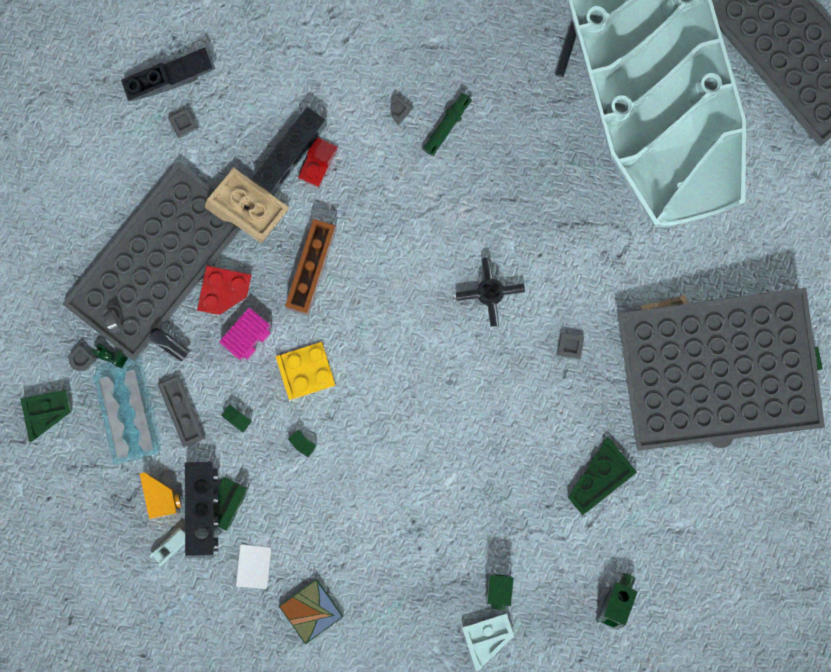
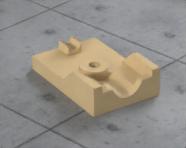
M235 168L230 171L209 196L205 204V208L223 221L232 222L261 244L289 210L288 206ZM248 205L250 209L245 210L244 206Z

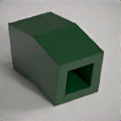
M230 404L221 414L224 419L242 433L252 422Z
M297 430L287 438L297 451L310 458L317 447L307 440L300 430Z

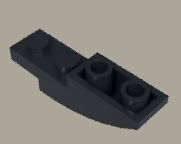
M204 47L166 64L159 63L122 79L121 82L128 101H134L196 81L199 76L215 70V66L208 48Z

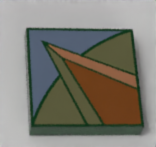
M315 579L279 605V608L305 644L344 617L318 579Z

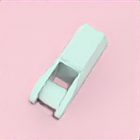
M179 527L150 555L151 559L154 557L159 563V567L167 562L185 544V531ZM164 547L170 552L167 556L160 551Z

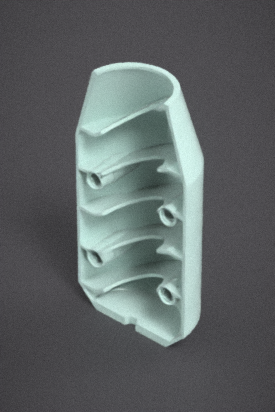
M567 0L610 157L654 227H668L699 220L745 203L746 118L712 0Z

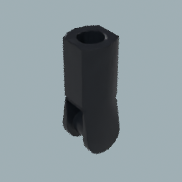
M153 328L149 332L150 339L154 344L182 362L188 355L189 348L172 336L170 337L163 330Z

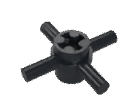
M482 258L484 280L476 290L456 292V300L478 299L482 304L488 306L490 327L499 326L497 304L501 302L504 295L525 293L524 284L503 286L498 280L493 279L491 259ZM488 286H491L492 290L497 291V295L488 299L487 296H484V292H486Z

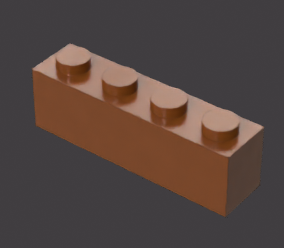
M313 219L285 304L287 310L309 316L337 230L335 225Z

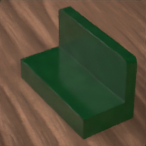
M226 477L222 479L217 490L218 505H214V514H218V527L229 531L249 488Z

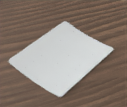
M240 545L237 587L267 589L271 556L270 547Z

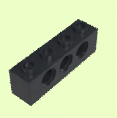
M307 106L254 175L252 181L274 196L326 128V120Z
M185 462L186 558H214V552H219L218 538H214V528H218V514H214V505H218V491H213V482H218V468H213V462ZM203 481L208 484V489L205 492H198L195 489V485ZM201 504L206 505L209 509L207 514L203 516L195 513L196 507ZM206 528L209 534L206 538L199 539L195 536L196 530Z

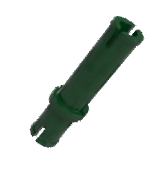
M460 92L450 109H446V115L422 147L423 151L434 157L455 124L461 121V116L472 102V99Z

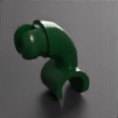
M100 343L94 345L97 349H92V353L97 358L111 362L116 367L123 368L128 357L123 356L122 351L117 350L114 354Z

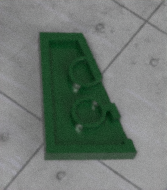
M608 436L568 496V499L582 516L637 474V471Z

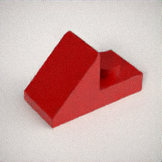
M317 138L307 152L308 157L298 179L320 188L338 147Z

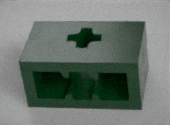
M488 573L486 603L491 604V609L505 610L506 606H511L514 577Z

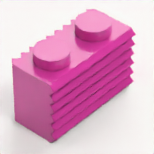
M249 307L219 343L241 362L244 358L249 360L256 352L254 348L259 341L265 342L271 335L269 331L271 326Z

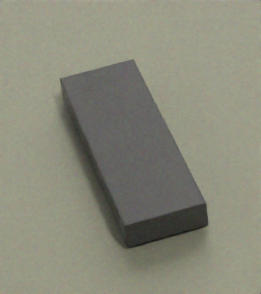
M180 375L158 383L183 448L204 440L205 436Z

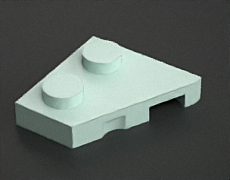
M507 613L462 627L476 671H479L484 664L514 637Z

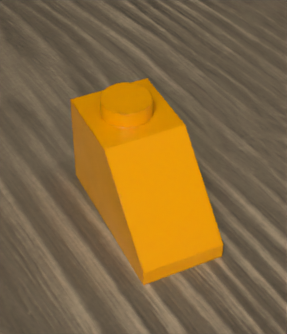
M139 473L149 519L180 513L179 508L182 507L180 495L176 494L174 489L149 473Z

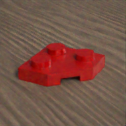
M206 265L197 311L221 315L247 298L252 275L250 273Z

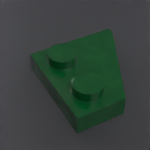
M67 389L20 398L29 442L37 439L72 412Z

